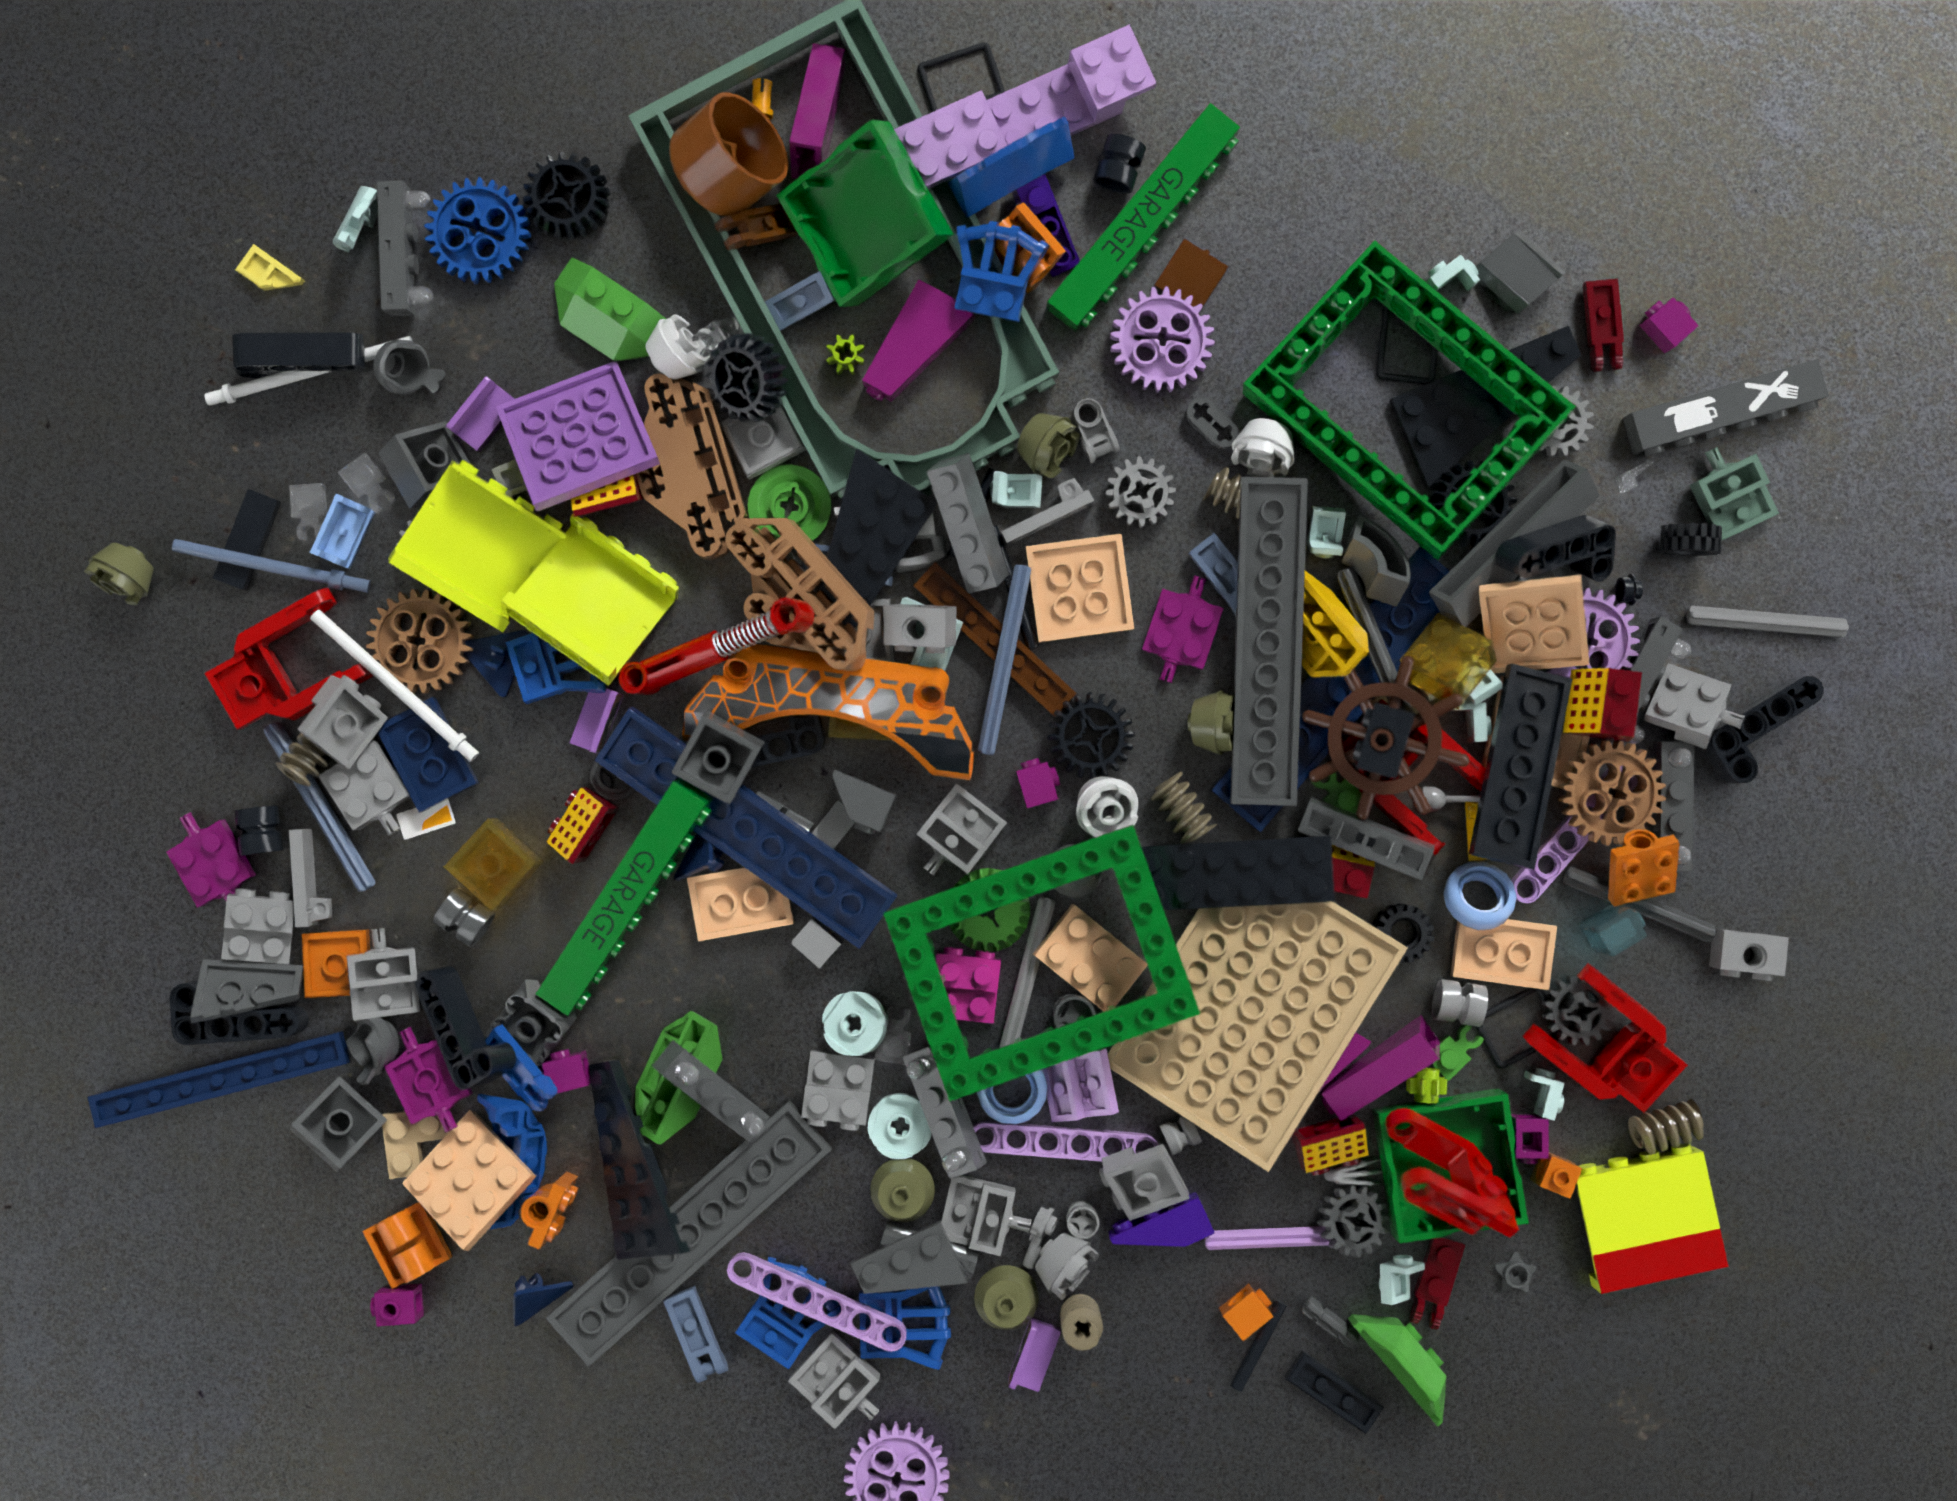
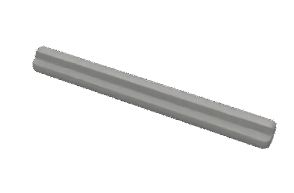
M1690 606L1686 613L1687 623L1690 625L1830 637H1845L1849 629L1846 619L1704 606Z
M1043 896L1038 898L999 1048L1013 1043L1015 1039L1020 1038L1040 960L1033 953L1047 936L1055 907V900Z

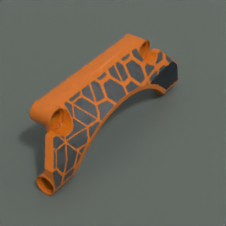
M756 644L729 655L724 663L723 675H712L689 702L684 711L682 738L686 742L689 741L702 715L706 711H710L742 730L756 723L776 717L810 714L841 718L878 731L906 749L930 774L935 776L971 780L974 763L972 742L955 708L945 706L946 693L950 681L948 674L938 667L866 659L864 665L859 670L847 671L831 667L817 652Z

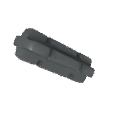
M1309 1297L1302 1306V1313L1310 1319L1314 1317L1316 1319L1314 1322L1334 1338L1339 1337V1342L1347 1348H1352L1358 1342L1360 1336L1358 1331L1350 1325L1346 1327L1347 1323L1327 1307L1322 1308V1303L1314 1297Z

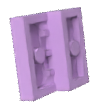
M1107 1048L1099 1049L1042 1069L1047 1082V1100L1052 1122L1075 1121L1084 1117L1107 1116L1119 1112Z

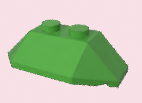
M571 258L554 283L560 325L614 362L649 357L646 350V342L659 320L666 318L645 301L594 267Z
M693 1011L686 1013L684 1017L663 1028L636 1085V1115H640L644 1125L640 1132L656 1144L664 1143L695 1119L701 1105L653 1068L654 1062L672 1040L681 1045L715 1073L723 1060L717 1025Z
M1359 1314L1349 1316L1348 1320L1427 1415L1437 1426L1441 1425L1444 1414L1446 1375L1439 1367L1444 1362L1431 1347L1427 1351L1423 1349L1418 1343L1422 1336L1409 1322L1404 1326L1398 1318Z

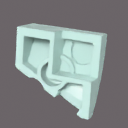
M360 186L332 241L337 248L349 253L350 249L353 250L363 224L373 228L378 217L377 190L367 186Z

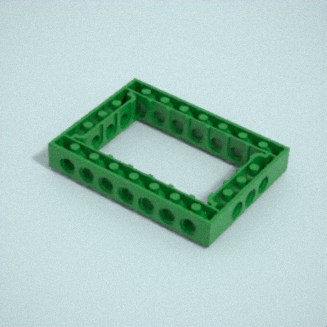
M1375 240L1243 383V395L1272 420L1288 427L1292 432L1293 438L1436 560H1439L1569 418L1576 407ZM1374 297L1520 418L1514 424L1507 437L1499 445L1496 444L1492 448L1490 454L1478 469L1474 468L1470 472L1467 480L1455 494L1452 492L1448 496L1440 510H1437L1428 502L1429 498L1425 494L1421 496L1404 482V476L1400 473L1396 475L1378 460V454L1375 452L1371 454L1353 438L1354 434L1352 432H1345L1328 417L1329 413L1326 410H1319L1306 399L1304 392L1300 388L1297 391L1292 387Z
M1133 824L883 913L949 1101L1200 1015ZM1113 868L1157 993L1150 996L1140 995L1139 999L1119 1007L1111 1005L1106 1011L1087 1018L1083 1016L1077 1017L1076 1021L1055 1029L1052 1026L1048 1027L1041 1034L1024 1040L1020 1037L1007 1046L995 1050L988 1048L982 1054L969 1058L967 1038L962 1036L955 1016L957 1009L955 1005H951L944 985L946 981L945 975L940 974L933 954L935 950L934 944L926 936V933Z

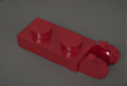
M1618 279L1585 281L1582 286L1588 347H1591L1590 361L1592 371L1599 372L1603 370L1602 346L1611 345L1610 363L1612 369L1620 370L1623 368L1624 362L1622 348L1624 334Z
M1448 1237L1430 1239L1423 1260L1425 1270L1420 1271L1413 1293L1415 1298L1410 1312V1322L1415 1324L1420 1322L1425 1308V1300L1434 1303L1429 1317V1328L1439 1329L1444 1315V1306L1447 1307L1466 1244Z

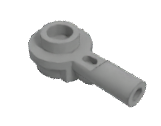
M1041 1207L1032 1224L1031 1235L1028 1240L1030 1245L1022 1262V1265L1028 1269H1034L1041 1251L1040 1245L1045 1234L1051 1236L1057 1225L1058 1218L1054 1216L1055 1209L1051 1207L1049 1210Z

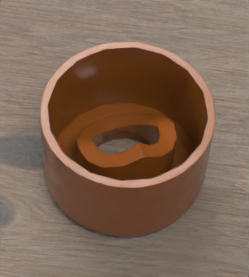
M723 92L714 96L683 123L670 139V161L679 182L698 204L720 216L727 217L735 215L739 211L747 210L778 185L788 172L787 152L776 128L759 108L747 99L734 93Z

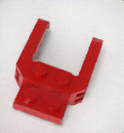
M329 588L317 590L239 633L234 646V656L204 673L236 729L242 730L268 714L296 721L315 708L316 705L311 700L330 676L296 694V689L275 653L268 648V645L311 621L310 617L317 610L325 613L337 604V601ZM360 663L344 672L339 670L332 674V676L340 679L343 675L347 676L358 685L374 676Z
M1380 699L1377 702L1384 705H1388V703H1386L1383 699ZM1426 724L1410 732L1409 738L1428 744ZM1442 730V748L1465 754L1470 760L1466 767L1449 765L1481 792L1486 768ZM1348 735L1342 741L1344 751L1347 752L1354 748L1358 739L1362 741L1364 739ZM1405 751L1403 758L1409 767L1419 755ZM1358 768L1360 773L1367 776L1368 771ZM1383 775L1380 777V780L1383 781L1396 780ZM1375 794L1373 804L1407 835L1435 845L1433 856H1436L1446 845V843L1441 842L1426 829L1428 825L1393 794Z
M1587 963L1577 976L1592 986L1607 1002L1632 1022L1621 1029L1595 1058L1592 1066H1588L1535 1024H1532L1522 1037L1539 1053L1599 1100L1616 1098L1617 1095L1621 1094L1644 1113L1688 1064L1664 1045L1666 1043V1027L1661 1021L1595 967Z
M1408 1108L1396 1109L1387 1115L1385 1124L1388 1135L1392 1139L1403 1144L1408 1150L1448 1170L1452 1179L1451 1182L1425 1168H1415L1407 1171L1402 1176L1401 1185L1404 1197L1408 1202L1471 1235L1478 1232L1485 1225L1509 1238L1519 1231L1515 1219V1211L1507 1194L1506 1184L1498 1176H1493L1491 1163L1474 1143ZM1403 1122L1411 1123L1406 1129L1400 1130L1395 1128ZM1418 1183L1428 1184L1425 1188L1419 1190L1411 1188Z

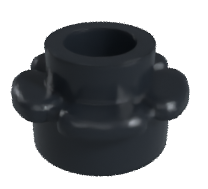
M1629 574L1628 577H1619L1617 579L1615 596L1619 603L1633 606L1637 599L1642 597L1643 586L1640 580H1636L1634 574Z

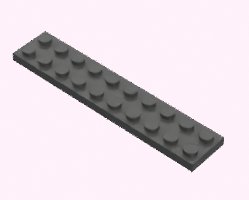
M1241 477L1231 804L1297 806L1308 478Z
M790 1100L765 1122L750 1143L744 1140L669 1207L670 1212H676L680 1224L676 1228L681 1242L687 1240L690 1252L617 1260L615 1255L546 1317L548 1322L588 1367L832 1150V1147L812 1125L808 1124V1120L801 1118L802 1113Z

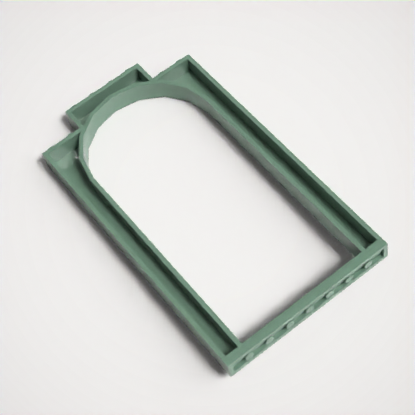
M845 0L628 116L743 332L764 337L765 343L774 344L773 353L782 354L779 363L780 365L787 366L782 373L783 377L789 379L782 386L788 392L783 397H780L783 402L782 405L832 498L838 495L840 499H843L856 448L885 468H889L892 473L929 497L932 495L930 490L932 486L927 471L940 460L969 453L976 472L989 464L988 458L996 454L1004 457L1015 451L1020 435L1004 406L1009 404L1010 408H1014L1027 400L1026 395L1037 389L1039 393H1042L1056 385L1054 380L1058 378L1059 371L1024 305L1019 322L989 316L1000 349L1001 364L998 389L980 422L953 444L919 455L876 452L843 434L819 405L737 249H726L724 241L730 236L727 231H717L715 223L720 220L719 216L702 207L687 193L673 170L669 156L670 139L674 134L668 122L669 120L835 32L838 33L884 121H890L892 127L896 129L923 117L862 1ZM950 179L928 190L954 234L948 241L963 267L957 226L966 225L968 228L981 224L975 214L968 218L965 216L948 184L952 180ZM986 238L969 241L973 268L980 269ZM994 251L990 271L1002 274L1003 266Z

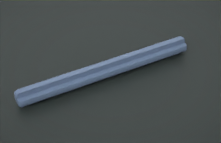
M1015 565L978 745V752L981 754L993 755L996 749L1031 575V568L1025 565Z
M274 722L266 726L264 734L279 759L284 752L290 753L288 746L293 742L280 722ZM307 774L306 777L311 783L309 787L293 781L359 892H364L375 885L374 878L314 777Z

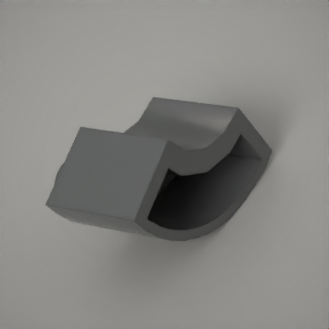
M1358 515L1346 539L1341 563L1353 568L1361 577L1365 585L1366 597L1397 607L1410 583L1408 559L1400 544L1388 531L1375 522Z

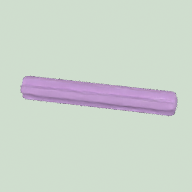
M1324 1226L1214 1231L1215 1234L1205 1238V1246L1208 1250L1328 1245L1331 1239L1321 1238L1320 1235L1326 1230Z

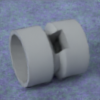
M1439 978L1435 985L1432 999L1433 1019L1451 1023L1459 1019L1460 1023L1464 1025L1482 1026L1488 1006L1487 987L1472 983H1466L1461 987L1458 981Z

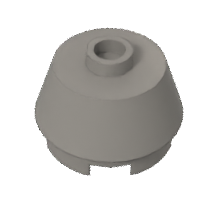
M1064 1232L1054 1241L1050 1239L1043 1246L1039 1253L1041 1257L1035 1266V1270L1048 1293H1054L1063 1300L1066 1296L1065 1290L1067 1288L1073 1292L1090 1272L1087 1266L1090 1259L1095 1262L1099 1257V1253L1091 1247V1242Z

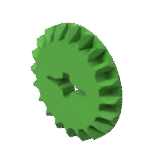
M781 465L766 471L756 480L748 498L749 518H786V511L781 507L782 502L788 503L795 489L794 504L799 509L798 511H792L790 516L788 515V519L794 520L812 541L816 540L825 530L831 514L830 494L824 482L813 471L799 465ZM774 525L757 526L760 530L763 527H767L776 539L780 537L777 533L778 529Z
M983 868L972 871L963 876L954 887L1002 870ZM1029 898L997 908L994 914L999 926H996L988 916L982 917L979 914L951 924L950 928L960 942L971 949L982 950L983 952L1000 951L1014 944L1026 930L1030 918Z

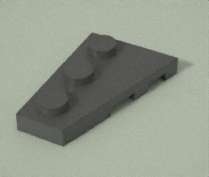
M202 959L190 1016L191 1022L197 1023L298 1001L304 976L303 965Z
M941 1220L851 1262V1266L864 1294L968 1283V1279Z

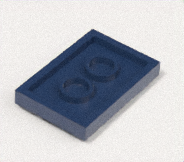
M431 697L423 702L449 725L435 697ZM408 709L387 720L378 731L419 813L479 783L468 760L457 750L452 751L449 748L450 743L412 709Z

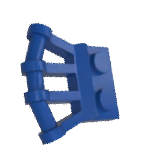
M989 221V224L968 228L966 225L957 226L963 268L960 274L961 279L955 309L1019 322L1028 280L1047 252L1049 244L1043 240L1037 241L1022 231L1020 226L1012 225L1011 228L999 226V222ZM986 238L980 269L973 268L969 241ZM997 239L1008 241L1002 274L990 271ZM1018 245L1031 252L1032 255L1019 276L1016 277L1012 276Z
M534 633L505 642L523 701L526 704L556 694L561 695L565 691L605 693L606 684L592 674L590 675V681L563 680L562 675L582 669V667L572 660L558 664L556 654L561 652Z
M768 1257V1262L827 1288L825 1280L820 1277L817 1280L807 1273L808 1269L803 1265L794 1266L776 1262L777 1258ZM774 1273L767 1274L763 1279L765 1287L769 1290ZM809 1292L802 1304L810 1301L812 1297L811 1292ZM759 1295L735 1333L787 1369H790L812 1334L827 1324L815 1320L805 1326L801 1323L805 1316L804 1314L797 1311L792 1317L782 1310L784 1305L777 1302L773 1304L767 1300L768 1298ZM828 1300L823 1304L827 1309L826 1315L834 1317L840 1314L841 1305L836 1300Z
M940 1286L864 1294L863 1290L859 1291L860 1303L897 1318L901 1322L902 1318L935 1317L934 1328L906 1329V1340H933L929 1354L906 1346H902L897 1351H886L860 1339L861 1359L905 1358L939 1370L943 1363L941 1356L948 1338H951V1328L948 1327L947 1318L951 1314V1308L946 1303ZM926 1290L933 1303L931 1306H902L903 1300ZM859 1313L860 1330H865L871 1325V1319L867 1314ZM889 1326L882 1332L884 1340L889 1343H895L901 1338V1332L894 1326Z

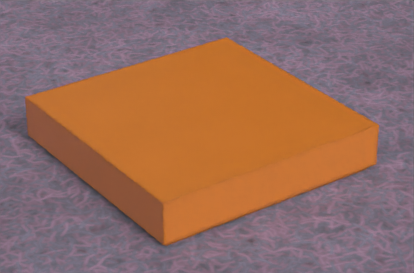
M369 929L302 934L305 998L350 996L346 955L365 953L370 950Z

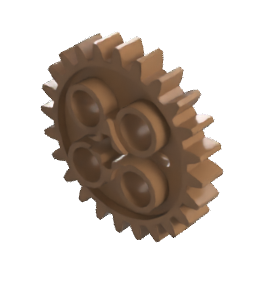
M411 589L410 598L405 593L399 592L398 603L393 599H386L389 609L386 610L378 607L377 611L382 616L381 619H370V622L377 626L376 631L366 632L367 635L374 637V642L366 645V648L376 651L372 657L380 662L404 686L407 685V688L412 693H416L419 686L422 693L428 694L430 684L435 690L440 691L442 690V680L452 685L453 679L450 674L454 673L462 676L463 672L458 665L459 663L469 664L470 661L463 657L464 652L473 651V648L465 645V641L474 638V635L464 633V629L468 628L471 623L459 620L465 612L461 609L452 611L455 603L448 600L443 604L444 596L439 593L432 600V591L428 589L424 590L422 597L416 589ZM423 613H426L427 617L423 622L421 617ZM410 615L413 619L412 627L404 632L401 628V620L404 616ZM438 620H442L445 624L444 632L439 636H435L432 632L433 624ZM422 637L425 639L424 645L415 644L416 638ZM404 646L408 652L407 659L402 663H398L396 652L400 647ZM436 651L439 654L440 661L436 667L430 668L427 663L428 655ZM416 661L419 664L417 670H415L413 667Z
M1601 740L1600 748L1596 744L1588 745L1590 754L1585 751H1577L1580 759L1579 762L1568 761L1573 770L1571 773L1562 772V775L1568 779V783L1558 785V788L1566 791V795L1558 798V801L1568 803V807L1561 813L1567 816L1573 815L1568 825L1572 827L1579 826L1578 835L1586 836L1589 833V841L1596 843L1600 839L1601 844L1609 846L1613 840L1614 844L1623 845L1624 836L1629 831L1637 829L1646 830L1644 827L1645 823L1656 824L1651 815L1652 813L1663 812L1656 806V803L1666 800V797L1658 795V790L1666 787V784L1656 781V778L1660 777L1663 772L1651 769L1657 761L1651 758L1645 759L1647 755L1646 750L1639 749L1635 752L1636 744L1627 743L1624 746L1623 741L1614 740L1611 745L1610 741ZM1603 764H1606L1608 774L1601 780L1599 769ZM1621 766L1624 767V770L1622 772L1620 770ZM1635 775L1637 786L1633 791H1630L1628 782ZM1610 788L1616 791L1614 797L1608 794ZM1591 794H1594L1596 804L1589 810L1586 801ZM1623 806L1625 808V816L1622 820L1618 821L1616 819V811L1619 807ZM1604 814V818L1601 820L1600 815Z

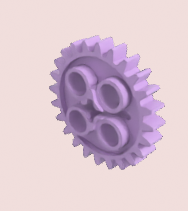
M1165 286L1162 295H1158L1155 287H1152L1150 297L1147 298L1140 291L1138 303L1131 298L1128 299L1127 305L1130 310L1119 309L1118 314L1123 320L1114 319L1112 326L1120 331L1111 332L1110 339L1118 341V343L1112 345L1110 351L1120 353L1114 363L1115 365L1122 363L1126 365L1121 373L1123 376L1130 372L1134 374L1131 384H1135L1141 379L1143 380V390H1146L1149 384L1152 383L1155 385L1156 393H1159L1162 384H1166L1168 391L1172 392L1174 382H1177L1183 389L1186 386V376L1192 381L1197 379L1194 369L1202 372L1205 370L1206 365L1201 359L1210 360L1212 356L1205 348H1211L1215 344L1214 340L1206 338V336L1213 333L1214 327H1204V324L1209 321L1210 316L1199 315L1203 307L1202 304L1195 307L1190 305L1193 299L1192 295L1182 300L1181 289H1178L1174 296H1170L1168 286ZM1143 316H1149L1154 319L1156 326L1152 329H1145L1140 325L1139 319ZM1182 319L1186 322L1188 329L1178 332L1172 328L1171 321ZM1159 334H1164V338L1167 340L1165 346L1159 345L1160 342L1157 339ZM1135 335H1139L1140 337L1149 339H1142L1139 341L1135 340L1133 337ZM1188 339L1190 344L1178 342V340ZM1140 348H1148L1153 354V359L1142 361L1138 358L1136 351ZM1178 350L1185 356V361L1181 364L1173 363L1169 359L1168 353Z
M1584 588L1583 600L1586 631L1588 632L1587 638L1591 639V644L1588 645L1589 658L1592 653L1598 651L1603 657V663L1599 668H1631L1632 664L1626 660L1627 657L1638 656L1636 651L1630 649L1631 645L1640 643V639L1631 637V633L1638 630L1639 627L1629 626L1628 624L1634 617V614L1623 615L1622 611L1625 609L1626 604L1620 603L1614 606L1615 595H1609L1603 600V590H1597L1592 597L1590 588ZM1593 612L1595 614L1594 621H1592L1590 628H1588L1590 622L1589 617L1590 614ZM1605 620L1609 621L1612 625V633L1607 638H1603L1598 631L1599 625ZM1589 663V665L1580 666L1579 668L1575 666L1551 668L1546 672L1570 679L1571 669H1590L1592 667Z
M894 1421L892 1430L888 1431L885 1424L881 1423L880 1434L877 1435L870 1428L868 1430L869 1441L859 1437L857 1444L860 1449L851 1448L850 1456L854 1460H846L845 1468L851 1471L844 1475V1482L851 1484L846 1488V1495H856L852 1501H906L901 1497V1494L908 1490L915 1492L917 1498L913 1501H944V1497L940 1493L948 1492V1484L943 1481L949 1479V1471L942 1468L947 1465L948 1459L947 1457L938 1458L942 1453V1446L931 1447L934 1436L930 1435L923 1439L922 1427L915 1433H912L911 1423L908 1422L904 1430H899L897 1421ZM881 1451H887L893 1455V1459L889 1462H882L876 1455ZM916 1458L922 1460L925 1466L919 1470H914L908 1465V1462ZM874 1468L876 1472L871 1473L869 1469ZM895 1472L901 1473L899 1481L893 1480ZM924 1480L925 1484L921 1485L917 1481ZM874 1483H880L886 1490L881 1494H875L869 1489V1486Z

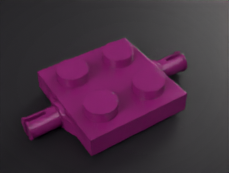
M1193 576L1188 594H1178L1162 588L1142 651L1155 654L1165 661L1159 679L1165 681L1167 672L1170 670L1166 681L1168 683H1172L1177 666L1188 665L1200 670L1204 669L1224 608L1209 604L1200 598L1207 580L1201 578L1198 589H1196L1199 580L1198 576Z
M192 813L185 814L179 818L188 836L180 844L166 851L197 908L203 907L215 899L224 898L226 902L228 894H235V889H239L244 882L256 876L247 857L239 855L238 841L225 819L219 820L207 828L200 829Z
M412 1028L404 1029V1031L398 1034L403 1041L406 1051L398 1059L384 1066L411 1125L428 1117L438 1116L444 1132L452 1131L458 1125L450 1109L460 1100L472 1095L473 1092L471 1088L461 1090L455 1086L436 1039L426 1044H418Z

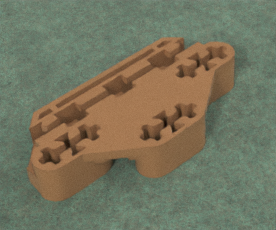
M654 374L646 380L644 386L649 404L644 427L660 462L659 465L652 467L653 471L657 474L655 475L656 482L665 490L661 492V498L659 499L651 495L656 492L654 482L650 479L652 478L649 469L636 473L641 494L649 504L687 531L693 551L702 559L714 560L726 556L729 549L726 541L722 540L726 535L719 514L725 512L727 520L731 523L734 520L736 524L741 518H746L747 513L715 406L712 402L711 393L708 389L694 382L692 384L682 378L672 380L664 374ZM664 385L666 388L664 395L669 403L667 404L668 409L676 419L673 421L674 426L672 428L665 424L668 422L667 414L663 409V401L657 394L659 392L658 386ZM681 387L691 391L690 398L693 406L699 404L700 408L684 412L683 409L687 408ZM694 428H700L705 448L712 447L713 451L696 455L700 448ZM712 469L718 491L725 490L726 494L709 498V495L713 494L706 471ZM698 506L705 511L701 514V519L707 527L704 528L706 535L711 541H715V543L710 545L711 550L708 552L703 547H700V545L704 544V538L699 531L701 530L699 522L691 516L695 513V508Z
M741 518L735 525L730 527L725 537L726 545L746 570L751 573L753 594L747 597L743 607L744 614L748 620L751 621V618L756 619L758 615L761 617V614L771 610L775 601L784 597L806 601L814 610L813 624L805 632L777 634L775 637L766 639V641L772 645L817 652L835 669L859 670L866 660L867 629L873 630L874 611L797 523L788 518ZM774 525L778 529L777 533L780 537L776 539L767 527H763L760 530L757 526ZM793 548L797 551L798 557L808 567L806 571L795 559L791 558L788 562L785 558ZM822 580L825 583L824 586L837 600L834 604L823 591L819 590L816 594L813 590ZM794 608L791 610L789 615V619L791 622L795 618ZM850 613H852L853 619L858 624L857 630L851 623H847L845 626L842 623Z

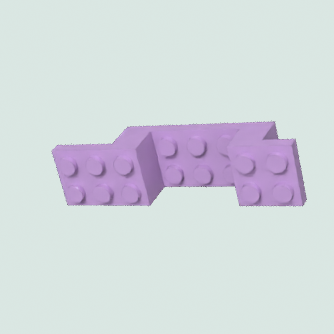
M1129 24L1071 50L1067 65L986 100L981 90L894 130L925 185L930 189L956 177L986 157L1050 122L1053 123L1064 116L1069 123L1071 136L1122 113L1127 100L1155 88L1157 83Z

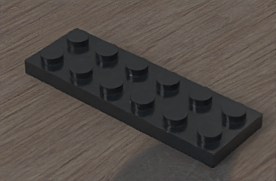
M1512 663L1506 666L1469 855L1529 870L1535 869L1572 679Z
M1331 836L1141 847L1163 910L1336 902Z

